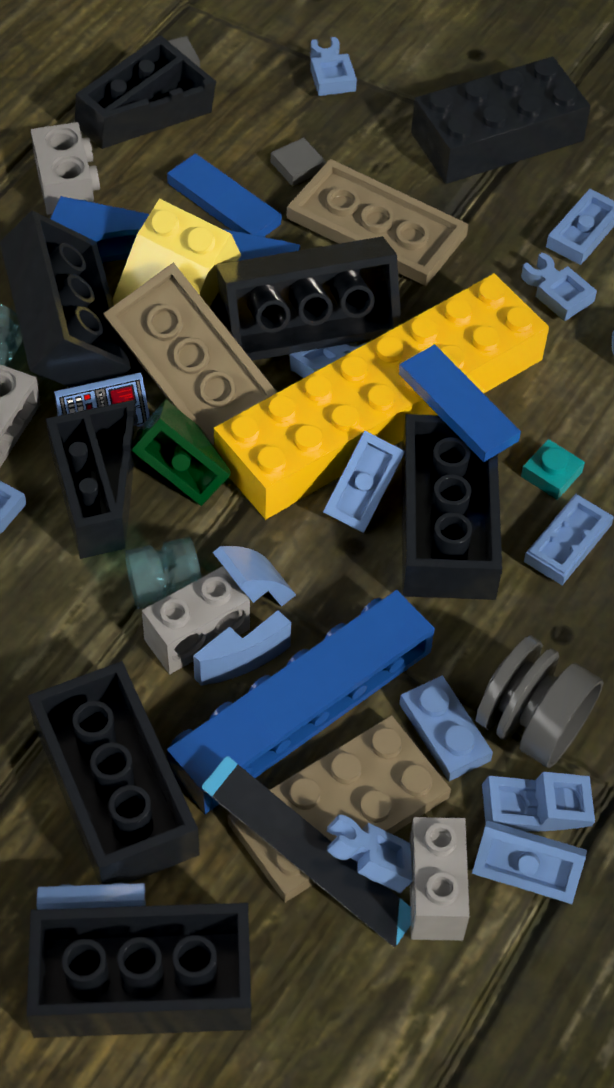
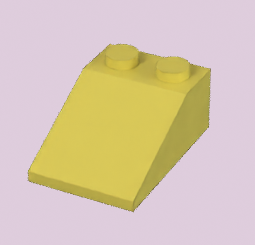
M159 198L137 233L112 299L113 304L116 305L174 262L210 307L219 292L216 264L238 261L241 256L232 234Z

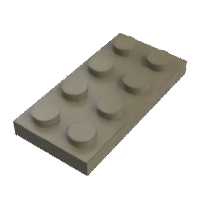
M329 159L287 206V219L338 244L383 236L397 254L398 273L424 286L430 282L465 239L468 231L467 223L332 159Z
M174 262L103 313L105 320L171 404L200 426L213 446L214 427L277 393Z
M391 715L270 789V791L332 842L337 836L327 832V826L338 815H345L351 818L361 829L367 823H371L394 834L411 823L413 817H420L450 797L451 788ZM234 814L228 815V825L284 903L316 883Z

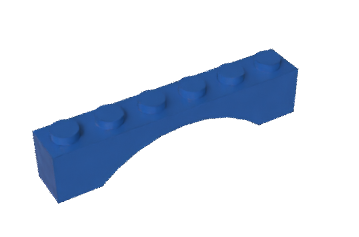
M60 196L50 219L96 241L102 263L129 257L137 233L149 214ZM223 229L231 233L241 253L238 261L300 250V244Z

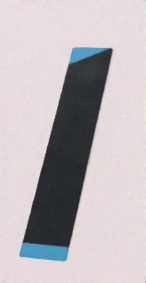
M226 756L202 785V789L390 945L395 947L411 925V907L386 886L373 882L359 874L357 862L353 859L341 860L332 856L327 851V846L331 843L327 837L234 760Z

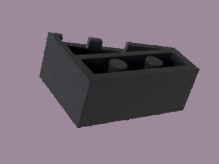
M159 35L76 93L74 123L78 122L80 131L103 149L212 113L216 81L164 37Z
M135 400L46 418L51 454L80 559L125 549L135 453L131 449L138 431Z

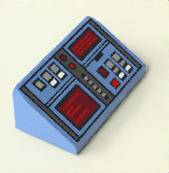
M141 373L54 392L58 416L135 400L137 427H141L150 417Z

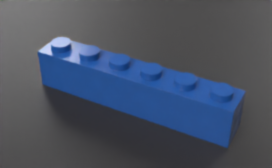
M395 590L384 599L376 598L372 600L362 610L361 615L348 624L340 623L333 627L322 642L310 650L302 649L289 660L287 666L273 676L265 675L258 679L243 697L234 703L226 702L219 706L207 722L194 731L193 729H187L180 733L167 749V760L177 783L204 814L208 813L220 803L203 790L202 785L226 756H229L254 778L258 777L431 653L435 628L398 590Z

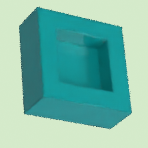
M548 439L523 466L521 477L558 500L581 475L585 462Z

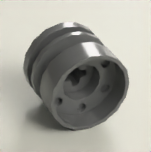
M530 635L525 637L514 648L511 654L502 661L486 687L475 720L487 730L493 728L499 722L496 734L504 741L515 734L521 726L525 727L519 749L549 769L562 757L581 730L595 706L604 682L603 679L577 663L569 665L558 677H555L554 673L559 660V653L551 648L541 655L542 642Z

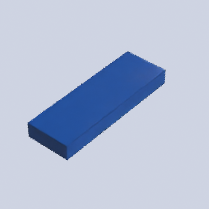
M196 153L167 173V182L170 186L232 231L265 237L281 225V214Z
M435 344L399 365V375L483 462L519 441L521 431Z

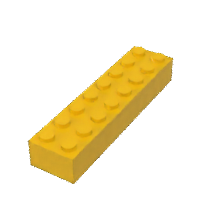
M494 273L214 427V448L230 469L231 475L229 478L266 520L341 477L364 430L392 445H396L403 441L406 414L438 415L399 375V365L402 362L435 344L483 393H486L543 359L549 326Z

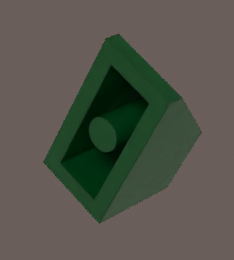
M166 399L137 431L131 451L200 506L231 475L230 469L201 427Z

